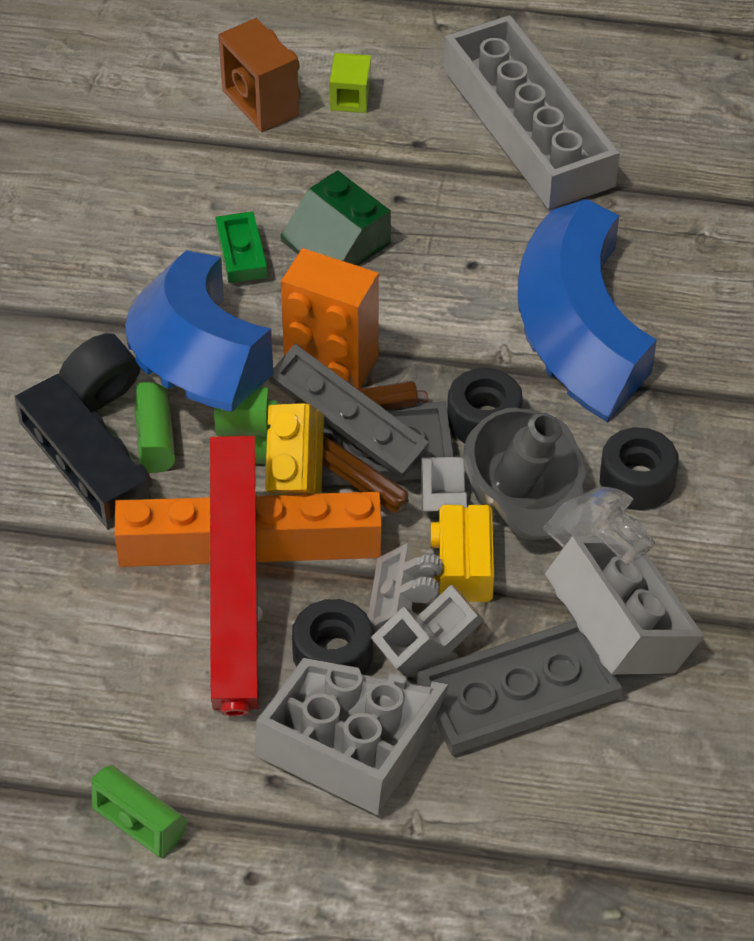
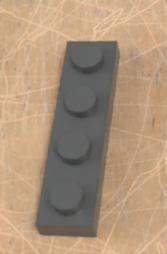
M294 344L273 368V375L269 378L272 384L299 404H311L316 410L322 412L326 424L399 478L403 479L428 450L429 442L298 345Z

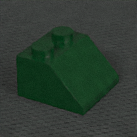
M337 170L307 190L280 235L281 242L297 254L304 248L358 266L391 244V210Z

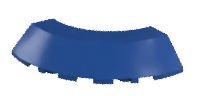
M584 199L551 210L536 228L521 260L518 275L517 303L524 323L526 339L532 351L537 352L545 363V371L551 378L556 376L567 388V394L586 410L608 423L652 373L657 339L643 332L622 314L608 294L603 282L601 270L608 257L616 248L619 215L588 199Z
M186 250L146 286L133 301L125 324L127 346L129 350L135 353L136 363L147 374L155 373L160 376L162 385L167 389L176 385L186 390V398L233 412L273 375L271 328L243 321L222 310L219 307L224 301L221 257Z

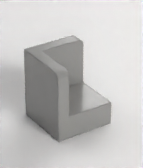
M462 457L421 458V504L423 511H439L442 505H463L464 508H467V493L465 492L464 459Z

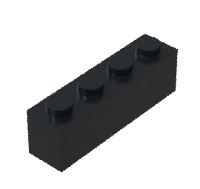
M58 373L14 396L19 423L107 530L115 526L116 500L151 499L149 488L153 484L146 468L142 464L135 465L130 459L123 441L119 437L112 438L107 432L106 425L97 411L90 412Z

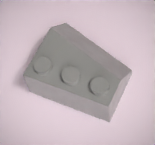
M303 658L257 719L254 756L367 811L379 815L422 751L447 692L448 684L432 681L431 687L406 683L407 677L389 674L388 679L362 675L359 668Z

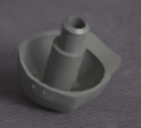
M517 407L505 408L484 418L470 432L464 445V467L474 495L480 505H489L492 508V512L501 515L507 525L517 535L528 540L559 537L572 532L581 523L586 508L582 486L586 479V468L574 436L564 422L552 415L537 410L520 409Z

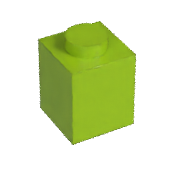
M334 53L329 81L330 110L367 113L371 88V55Z

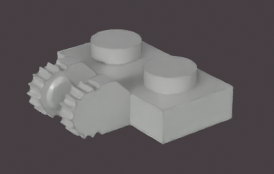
M409 543L377 558L368 618L373 625V635L403 606L412 611V602L427 603L432 598L438 597L440 585L433 578L441 574L442 559L430 553L420 555V551Z

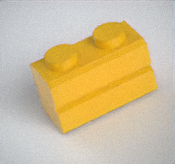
M305 403L269 405L268 424L271 428L267 430L265 492L271 495L320 494L322 490L324 414L316 410L311 404Z
M442 505L439 508V522H431L430 548H439V559H442L443 562L441 574L433 578L436 579V582H439V596L450 585H453L469 602H490V600H493L494 587L492 508L489 505H469L467 508H464L463 505Z

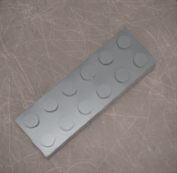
M511 15L445 36L444 71L548 210L616 187L620 152Z

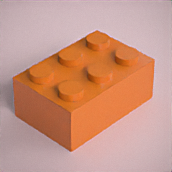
M302 248L281 280L284 356L296 344L353 387L360 388L379 357V273Z

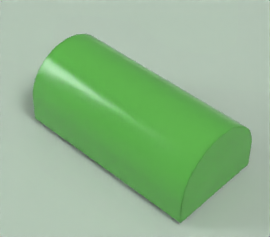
M152 382L138 383L135 397V422L139 464H142L149 474L164 472L175 463L169 394L167 389L160 384Z
M113 765L104 767L92 777V808L156 856L163 859L180 841L187 826L186 817Z

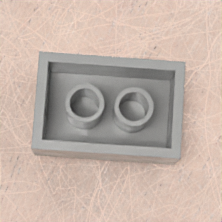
M572 536L545 573L554 587L557 597L566 605L577 622L579 630L587 637L599 655L600 662L609 670L611 675L676 673L704 638L701 630L636 538Z

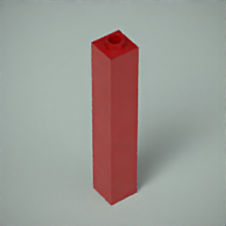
M255 436L210 437V689L213 710H221V714L225 716H244L249 714V709H259Z

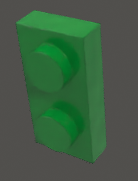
M254 211L216 216V231L228 283L267 278V265Z

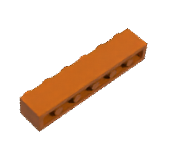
M379 492L257 496V562L381 557ZM210 497L116 500L114 536L119 567L210 564Z

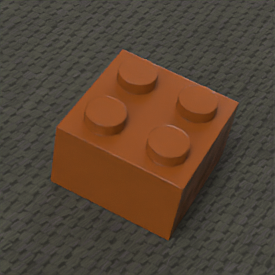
M257 17L218 34L222 91L261 132H264L299 116L301 92L298 86V70L300 69V63L295 52L291 49L288 50L278 40L275 32L272 29H267Z

